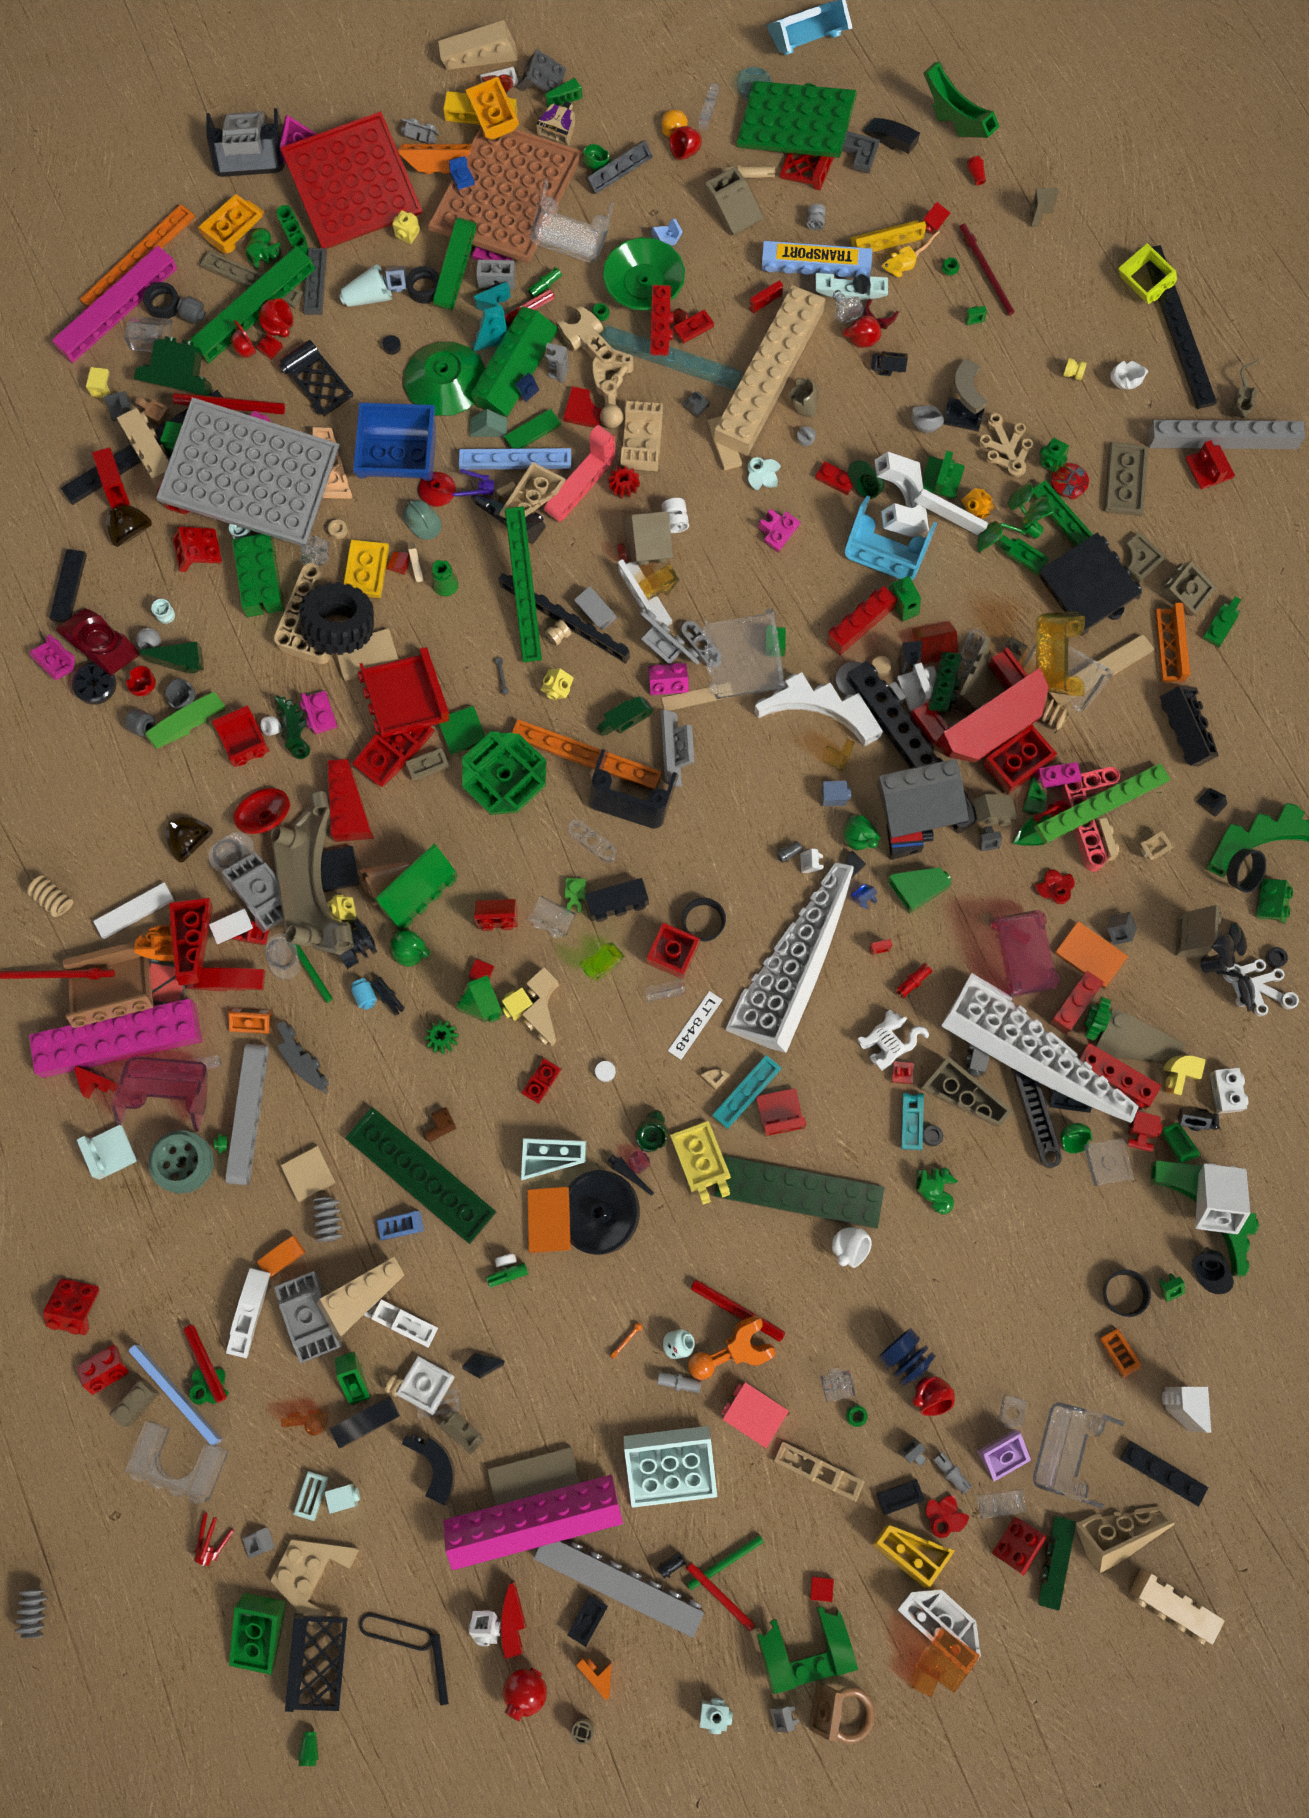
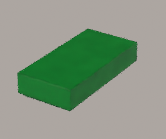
M1179 1122L1162 1128L1161 1135L1180 1164L1199 1157V1150L1183 1127L1180 1126Z

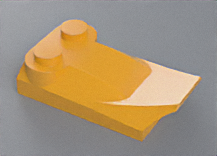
M499 77L465 90L486 138L496 139L514 131L519 125Z
M235 194L198 227L199 232L207 242L219 251L230 253L235 249V243L263 217L265 212L250 200H244Z

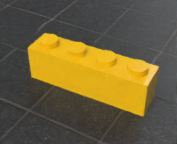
M447 91L443 108L445 121L480 125L467 94ZM508 97L517 117V100Z

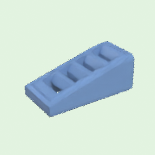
M420 1211L377 1220L380 1241L424 1232ZM402 1219H405L407 1230L405 1231ZM394 1221L397 1222L398 1232L395 1230ZM387 1222L389 1223L390 1234L388 1235L386 1229Z

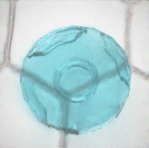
M750 67L743 70L737 79L739 94L741 93L743 98L749 100L754 81L772 82L771 76L767 71L758 67Z

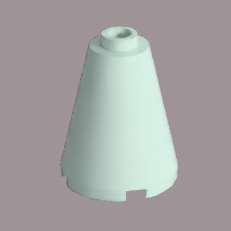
M379 264L373 265L341 289L339 296L343 305L346 304L348 307L392 300L391 290H388L386 277L379 273L382 271Z

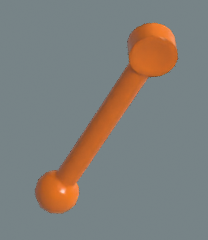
M641 1323L634 1325V1329L611 1354L610 1357L612 1359L617 1356L634 1334L642 1329Z

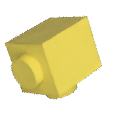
M523 988L516 992L511 991L504 996L505 999L502 1000L504 1007L501 1009L507 1018L512 1017L516 1021L523 1016L522 1014L533 1003Z

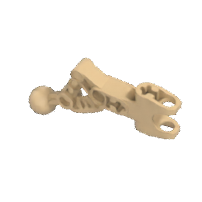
M578 305L575 308L576 315L580 320L578 323L567 324L561 319L555 323L565 344L572 351L582 347L594 360L593 376L596 390L605 399V407L600 413V419L607 428H616L622 423L624 416L621 408L616 405L617 389L623 382L625 373L633 371V357L630 354L612 349L599 335L603 331V326L597 317L584 307ZM606 371H618L617 374H613L610 380L605 379Z

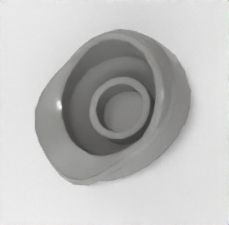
M918 406L912 409L911 420L921 432L926 434L934 432L944 423L942 414L935 406Z

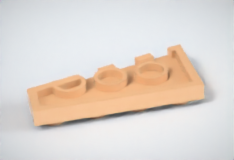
M313 427V436L336 443L332 428ZM337 453L323 498L352 499L339 453Z

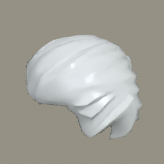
M1122 361L1113 368L1110 379L1118 388L1130 390L1143 382L1148 370L1134 361H1130L1127 364L1125 361Z

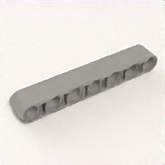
M246 1044L244 1048L226 1170L227 1184L249 1185L268 1060V1045Z

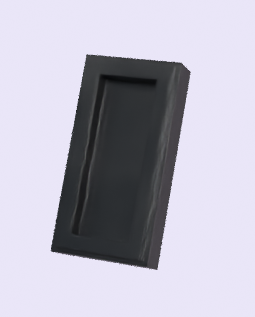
M917 1479L876 1493L884 1515L925 1501Z

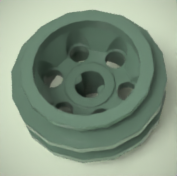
M186 1130L172 1131L162 1136L152 1147L149 1156V1172L154 1182L161 1188L177 1194L191 1193L202 1187L210 1178L214 1167V1155L209 1143L196 1133ZM191 1144L192 1149L187 1152L185 1146ZM176 1147V1153L170 1154V1151ZM187 1159L185 1162L186 1166L181 1168L183 1165L182 1160ZM169 1161L170 1167L165 1169V1162ZM178 1173L179 1179L174 1181L172 1176Z

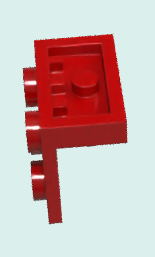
M178 527L172 540L179 572H186L192 563H221L222 559L215 529Z
M796 1089L757 1096L756 1099L765 1137L805 1129L806 1121L805 1117H802Z

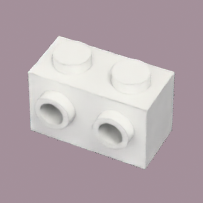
M1240 1068L1211 1072L1210 1080L1216 1113L1241 1112L1247 1109L1248 1096L1244 1093L1243 1085L1245 1084L1244 1075L1240 1072Z

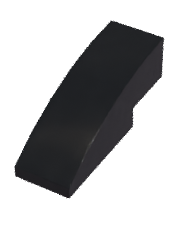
M874 118L864 130V133L872 138L879 139L880 143L893 150L897 147L907 154L916 146L920 136V132L911 127L883 118Z
M389 1397L330 1428V1431L338 1448H343L400 1417V1414L392 1398Z

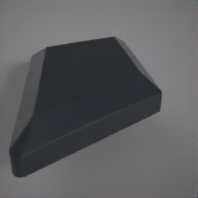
M473 1353L462 1365V1369L480 1379L504 1366L505 1361Z

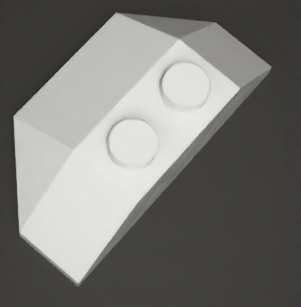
M942 1589L911 1592L897 1609L966 1674L981 1656L976 1620Z

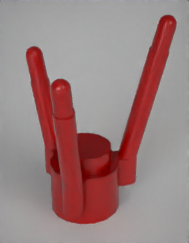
M205 1512L201 1521L198 1542L194 1551L196 1554L193 1560L201 1565L210 1566L212 1560H217L220 1551L230 1539L234 1530L230 1529L217 1549L213 1551L215 1547L210 1545L209 1542L217 1518L213 1517L206 1539L202 1543L208 1515Z

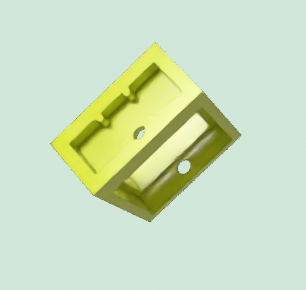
M1148 243L1118 268L1120 278L1148 305L1152 301H1156L1167 288H1171L1177 281L1176 270ZM1151 260L1166 277L1146 292L1131 276Z

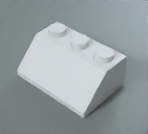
M1165 1387V1391L1162 1392V1402L1166 1405V1410L1188 1431L1211 1433L1208 1387Z

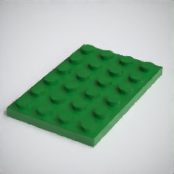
M754 81L737 139V147L840 158L857 92L851 89Z

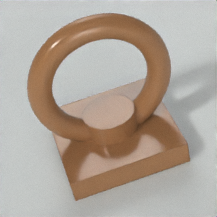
M816 1683L809 1730L829 1741L837 1742L838 1740L845 1744H854L863 1740L870 1732L875 1718L874 1705L869 1695L857 1687H845L838 1691L825 1684ZM849 1696L859 1698L866 1710L863 1726L853 1734H845L839 1730L843 1699Z

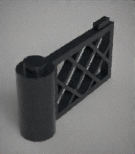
M310 339L279 360L281 371L295 380L314 403L312 408L318 415L323 414L325 417L354 396L353 392L319 353L317 347ZM320 360L323 364V370L313 369V365ZM302 372L309 373L308 381L300 380L297 376ZM312 374L322 375L321 382L311 381ZM325 375L333 376L335 378L334 384L324 383ZM310 385L319 386V394H312L310 392ZM323 387L333 388L332 396L322 395ZM336 389H344L347 393L343 397L335 396ZM321 399L331 400V405L324 409L321 406Z

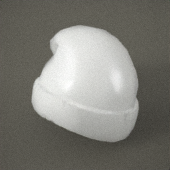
M848 1227L840 1230L832 1240V1250L838 1257V1264L841 1266L848 1264L853 1268L859 1266L866 1259L872 1245L868 1233L857 1227Z

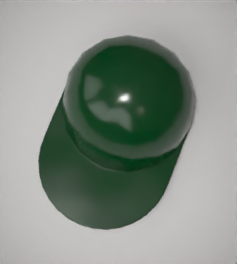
M856 460L850 464L848 476L857 492L864 498L866 496H869L870 499L876 498L883 491L884 479L877 477L876 471L863 460Z

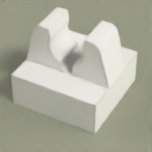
M811 848L800 854L801 873L808 874L824 868L823 865H819V859L823 858V855L818 853V849Z

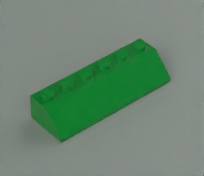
M524 306L520 308L471 392L476 407L484 410L488 409L505 417L510 415L520 397L515 384L527 373L533 375L547 351V343L551 344L559 330L556 325L539 311Z

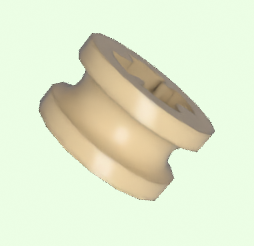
M393 1375L386 1385L385 1392H391L392 1396L396 1397V1392L404 1379H398L397 1375Z

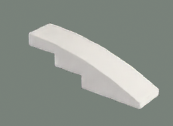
M382 1299L364 1314L372 1320L428 1348L438 1330L437 1327Z

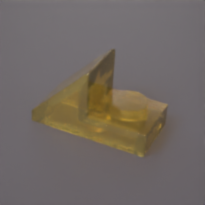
M669 563L640 581L638 585L649 601L662 592L667 596L678 583L679 578Z

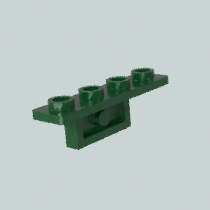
M942 652L929 702V710L951 712L952 704H956L958 696L956 690H960L961 679L958 678L961 654Z
M1058 1516L1054 1517L1050 1541L1047 1542L1045 1548L1046 1562L1041 1569L1042 1582L1038 1598V1605L1060 1610L1076 1521Z

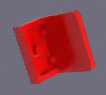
M60 1279L43 1310L46 1327L52 1330L68 1331L75 1335H87L89 1331L87 1316L99 1294V1287L73 1280Z

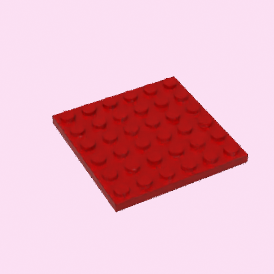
M381 111L281 147V152L322 249L334 247L390 226L401 210L406 213H412L415 216L423 214Z

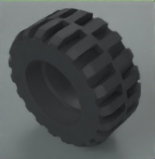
M329 582L325 583L324 586H316L315 590L311 589L302 598L299 606L300 631L304 640L311 647L315 646L316 650L320 652L325 651L326 654L332 655V653H337V655H343L346 652L348 654L353 653L355 649L359 650L363 647V644L366 645L369 642L370 637L373 635L374 610L369 597L361 589L353 588V585L348 583L344 585L342 582H336V584ZM331 615H343L350 619L344 622H330L323 618Z

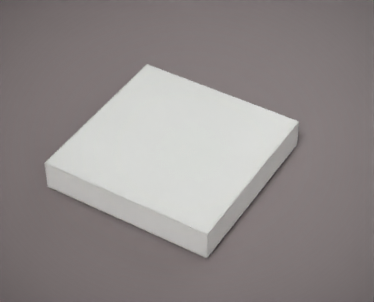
M417 1356L396 1395L433 1415L455 1377Z

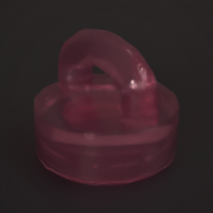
M640 1150L631 1154L629 1157L630 1168L636 1174L646 1170L650 1166L647 1154Z

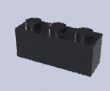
M642 878L585 894L591 920H596V922L608 919V916L625 915L627 911L633 909L640 911L649 905V899Z

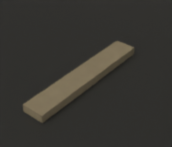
M208 250L200 263L201 268L246 288L253 285L263 275ZM294 288L282 299L287 302L289 307L295 309L304 294L303 291Z

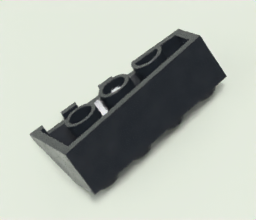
M1177 686L1160 696L1161 707L1168 715L1169 725L1175 731L1176 741L1183 749L1185 761L1190 766L1199 767L1219 755L1212 734L1206 730L1209 724L1207 718L1200 711L1203 709L1201 701H1197L1196 695L1199 694L1197 687Z

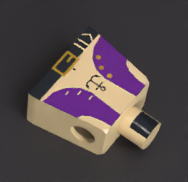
M564 101L562 106L551 104L536 124L537 136L569 146L575 127V113L572 111V104L568 101Z

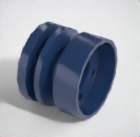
M909 1328L878 1357L886 1368H890L895 1364L898 1366L893 1374L895 1378L902 1373L905 1374L899 1381L902 1386L910 1381H914L929 1368L931 1361L936 1357L933 1352H930L925 1357L923 1356L928 1349L927 1345L918 1350L915 1346L919 1342L920 1337L912 1328Z

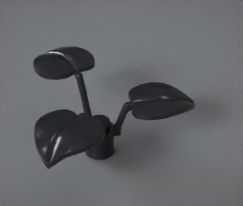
M1233 922L1230 925L1229 934L1221 935L1211 946L1218 954L1201 958L1200 964L1204 973L1216 972L1217 975L1223 974L1238 977V988L1248 1012L1251 1010L1255 1000V987L1251 978L1240 973L1222 971L1226 966L1228 968L1234 966L1235 951H1237L1239 956H1243L1247 950L1246 936L1239 924Z

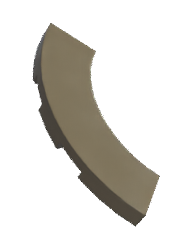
M966 358L957 368L954 389L955 393H958L961 403L972 413L976 414L987 406L988 401L977 392L973 380L980 373L981 367Z

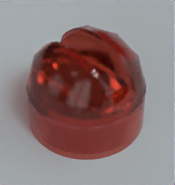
M677 308L674 311V323L679 324L688 319V313L685 310Z

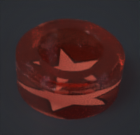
M624 542L617 544L620 560L628 561Z

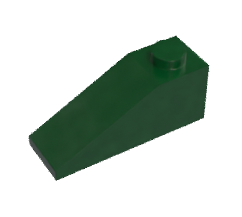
M197 641L140 650L143 659L150 663L191 674L204 670L202 649Z

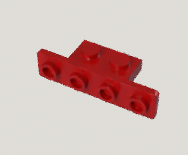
M653 285L651 355H669V340H673V329H670V323H673L674 312H670L671 286Z

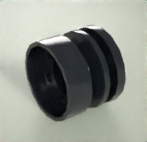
M357 916L352 918L356 927H351L354 946L339 955L347 969L359 963L357 953L360 952L365 958L369 957L365 951L367 947H369L372 954L377 953L375 941L371 933Z

